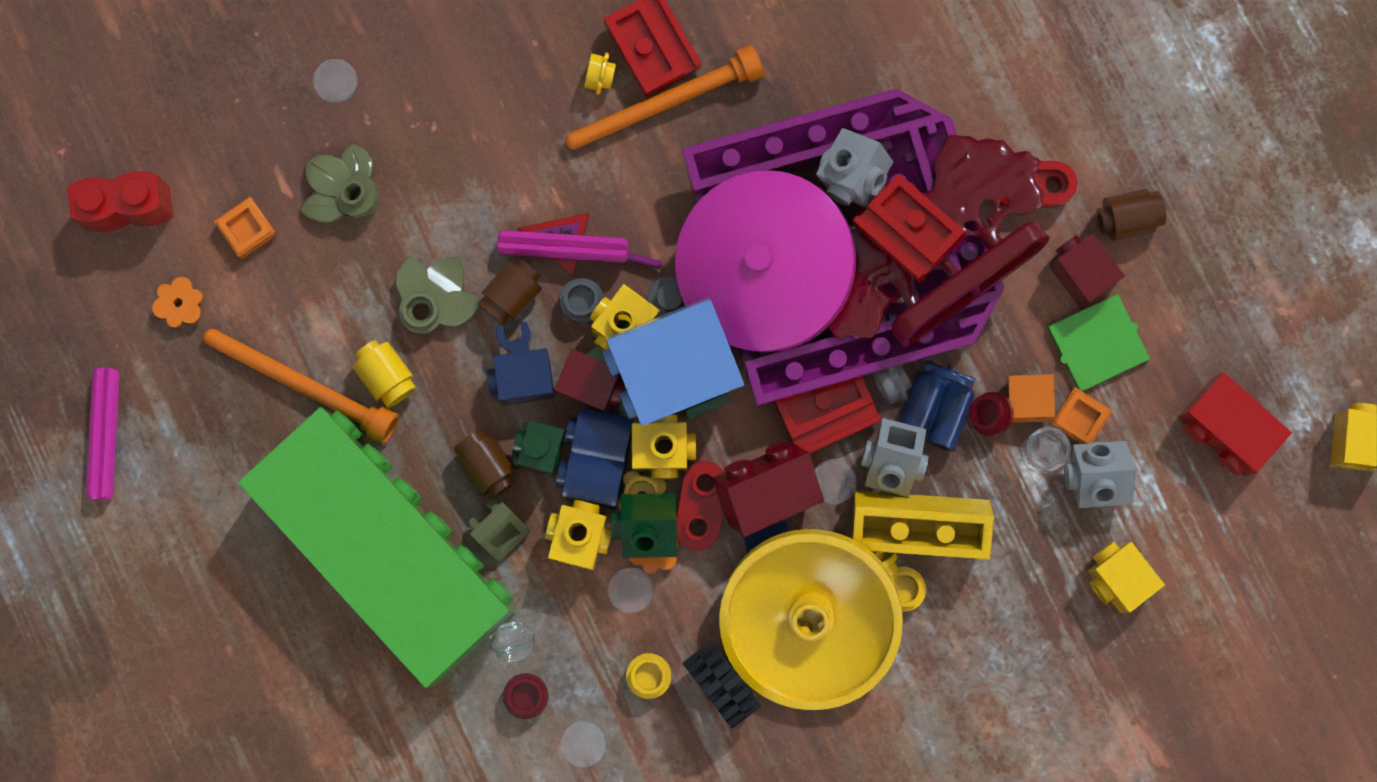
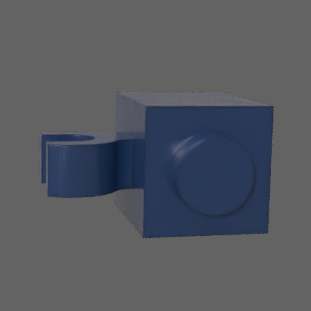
M526 322L521 323L522 336L515 342L506 339L503 325L498 326L496 330L499 344L511 354L493 356L494 368L487 369V379L490 395H498L499 401L503 406L555 398L548 350L545 348L530 351L531 330Z

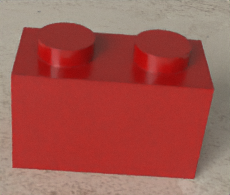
M1224 372L1213 377L1178 416L1186 424L1184 426L1185 432L1196 442L1202 445L1208 443L1220 454L1217 457L1218 461L1235 475L1242 473L1244 476L1257 473L1292 434L1287 427Z

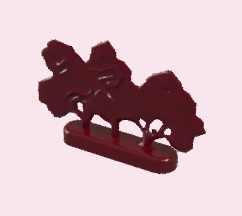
M950 135L935 159L934 189L921 193L966 231V235L982 237L988 250L961 270L946 257L936 269H942L949 279L919 300L916 297L913 277L858 228L851 229L856 250L855 277L850 295L843 309L828 326L837 339H842L848 334L856 338H872L880 329L884 310L891 303H905L909 308L895 319L891 332L903 347H908L924 338L1038 254L1050 238L1038 223H1025L1005 238L999 237V231L1007 214L1014 213L1022 216L1034 213L1042 206L1044 191L1039 187L1035 179V174L1041 160L1033 157L1029 151L1014 153L1004 140H994L991 138L977 140L971 136ZM1006 198L1010 205L1004 211L1000 208V199ZM990 200L993 204L994 218L991 216L986 220L990 226L985 228L979 218L980 205L983 201ZM850 203L854 209L855 216H860L867 209L856 203ZM974 221L977 230L972 231L965 228L964 223ZM891 282L899 292L890 294L884 289L886 283Z

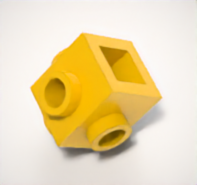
M623 284L611 300L604 297L590 316V319L594 321L591 326L592 335L597 338L594 341V345L601 351L610 348L607 342L608 337L660 317V310ZM627 323L630 325L628 328L620 329L617 327L619 324Z
M671 414L644 426H641L640 423H632L633 471H651V479H678V471H687V460H696V433H687V422L678 423V415ZM667 440L673 444V447L669 453L661 454L656 450L657 444L660 441Z
M574 500L572 507L562 505L560 514L551 513L545 535L546 540L552 541L548 559L594 571L598 554L607 555L612 538V528L606 527L607 517L599 514L600 506ZM577 527H585L587 529V535L582 541H574L572 539V532Z

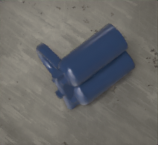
M927 360L923 371L918 372L915 376L899 422L926 429L925 441L928 444L946 451L955 452L975 394L972 387L975 378L955 371L957 368L955 366L948 365L946 368L933 363L932 360Z

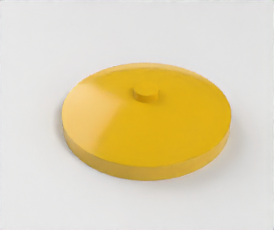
M802 529L773 536L757 545L743 557L726 584L719 612V627L723 647L730 663L738 675L753 690L775 703L790 708L824 710L848 704L862 697L873 689L887 674L897 656L901 643L903 613L896 584L887 568L874 553L857 541L842 534L820 529Z

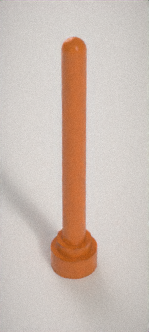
M752 44L735 51L736 56L729 58V64L570 132L565 137V144L569 149L575 150L736 79L739 83L745 80L751 83L765 77V72L758 54Z
M208 329L203 335L206 345L334 411L338 409L349 419L361 424L360 429L366 432V438L384 446L393 435L399 422L400 414L384 406L380 408L372 406L369 409L216 329Z

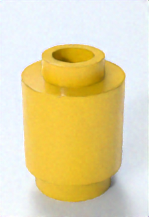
M373 340L354 354L358 361L352 366V369L376 402L382 401L386 408L389 409L397 405L416 390V386L411 381L414 377L389 342L379 345L376 340Z

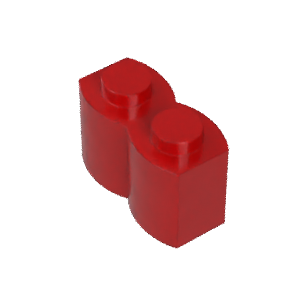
M145 171L129 172L115 178L113 181L97 177L86 178L76 181L67 187L70 218L90 231H115L126 226L128 223L138 226H153L164 223L173 217L170 186L154 173Z

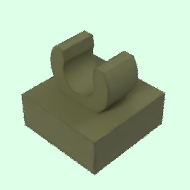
M489 500L486 505L492 512L481 523L474 517L469 520L470 526L474 529L470 535L500 563L531 530L503 502L498 505L496 502Z

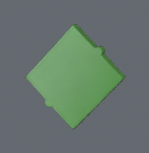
M1118 294L1047 327L1061 355L1059 363L1066 365L1076 387L1082 392L1150 360L1136 331L1138 324L1131 321Z

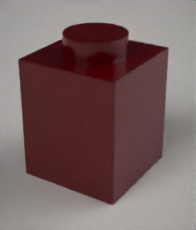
M1091 234L1083 241L1077 235L1072 237L1055 250L1059 258L1049 266L1080 309L1125 277L1094 234Z
M571 349L554 391L601 412L610 413L612 406L620 407L622 400L619 393L627 391L621 374L612 376L606 362Z

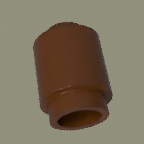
M1147 189L1106 197L1103 199L1102 207L1097 208L1096 211L1101 233H1108L1112 241L1155 232L1157 227L1164 226L1167 220L1162 195L1159 191L1149 192Z
M522 259L516 265L508 260L481 292L484 297L478 305L505 327L511 319L516 321L542 290V287L537 283L541 275Z
M480 429L467 436L454 447L453 450L458 456L457 464L480 496L490 493L493 498H496L515 484L512 476L517 472V469L493 435L487 436L484 430Z

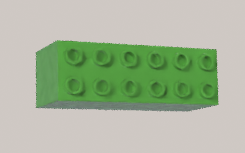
M320 407L238 483L425 688L436 687L516 613L509 605L515 598L497 579L492 578L487 581L478 572L484 567L483 563L467 546L464 547L460 544L457 548L448 539L454 533L436 513L434 514L430 510L425 514L419 508L418 504L423 501V498L406 480L404 481L401 477L394 480L387 473L393 466L375 447L373 448L369 443L364 447L357 439L363 433L346 415H343L338 409L331 414Z

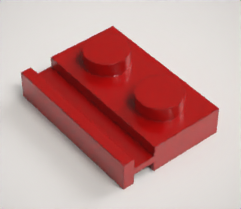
M637 0L604 18L606 29L646 98L683 79L685 75L694 70L696 72L701 69L702 63L666 0Z
M900 174L867 205L868 208L860 216L857 215L853 219L856 228L920 284L925 280V276L933 268L936 269L966 238V231Z
M862 376L773 401L792 442L809 452V454L882 421Z

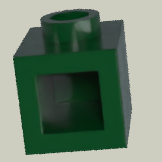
M675 493L621 494V512L612 513V540H621L622 558L677 557Z

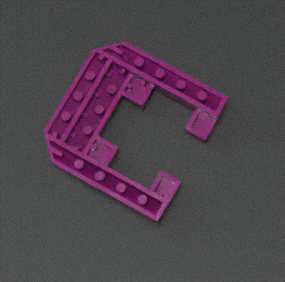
M893 89L682 148L693 201L697 204L711 189L743 173L768 170L796 174L819 167L821 157L828 149H831L841 129L844 128L881 143L893 161L887 173L886 185L900 174L907 181L913 182L920 192H928L934 189L935 159L946 139L950 135H957L952 118L898 89ZM979 211V218L985 227L981 211ZM974 221L964 223L965 228L972 231L977 230ZM966 235V238L947 257L961 270L988 249L982 237ZM935 269L925 276V280L921 284L913 278L916 297L920 300L949 279V277L942 269ZM1002 280L924 338L908 347H903L892 334L891 328L895 319L909 307L905 303H891L884 310L880 329L872 338H856L848 334L842 339H837L834 336L788 350L766 353L738 348L743 371L756 405H763L973 345L1004 290ZM891 282L886 283L884 289L890 294L899 292Z

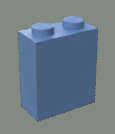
M709 297L608 337L607 342L610 348L602 351L611 375L621 374L627 391L619 394L629 419L638 416L641 426L745 385Z

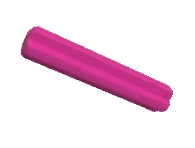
M502 230L499 232L497 242L500 254L624 263L627 261L629 253L628 240L615 237Z
M95 368L92 372L86 496L92 500H109L113 497L119 372L113 368Z

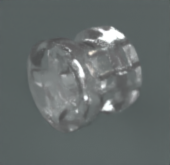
M1043 427L1025 437L1021 444L1020 455L1027 469L1034 473L1047 474L1060 469L1066 464L1070 457L1071 446L1069 439L1062 431L1053 427Z

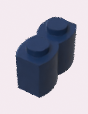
M580 408L578 418H569L565 444L572 445L569 462H560L556 480V487L563 489L562 497L565 500H580L601 507L617 509L632 438L633 418L629 419V417L583 408Z

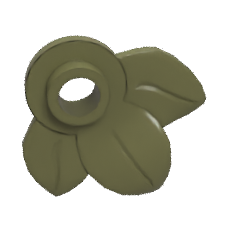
M352 143L346 148L341 159L324 154L309 159L305 166V176L309 185L315 191L300 207L302 213L314 221L327 224L334 223L345 215L352 218H360L373 213L379 203V190L376 183L371 179L374 164L369 153ZM361 189L359 197L351 200L354 192Z
M411 256L401 265L396 276V287L403 299L399 306V318L407 330L423 335L433 332L439 325L458 327L470 320L479 310L480 306L478 303L481 298L473 293L462 291L464 286V268L459 257L442 259L427 270L422 263ZM422 305L427 306L430 309L429 316L425 320L415 319V309Z

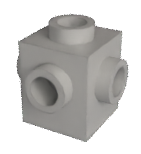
M842 128L831 149H828L821 157L819 170L816 175L827 188L826 195L835 202L844 206H849L853 202L868 208L867 205L872 201L873 197L878 195L884 188L887 173L893 161L880 142Z
M882 418L875 442L867 440L860 466L868 468L865 486L909 498L914 480L923 481L929 456L923 455L926 429Z
M1127 441L1094 442L1072 446L1071 463L1064 465V481L1066 489L1074 491L1079 508L1133 504L1136 467Z

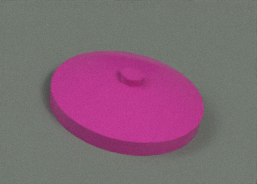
M765 170L743 173L711 189L694 206L683 224L675 254L677 285L685 306L709 297L728 344L742 350L762 353L784 351L800 346L823 332L843 309L850 295L856 270L854 239L847 220L839 207L828 195L811 182L796 175L780 171Z

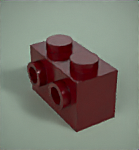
M781 442L774 444L765 450V455L751 461H735L724 468L725 472L712 477L728 525L743 537L825 501L809 452L794 443Z

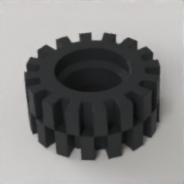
M712 641L708 642L682 663L732 729L761 707L751 691Z

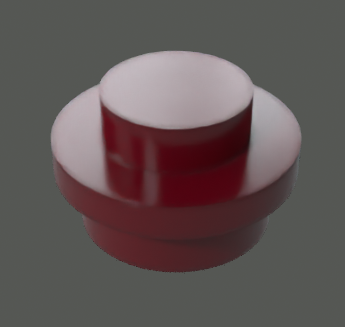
M987 392L977 397L972 402L969 410V417L975 430L988 437H996L1006 432L1014 416L1010 400L997 392Z
M523 673L514 676L508 681L503 691V702L510 714L520 719H531L543 712L548 703L549 693L547 686L541 678L534 674Z

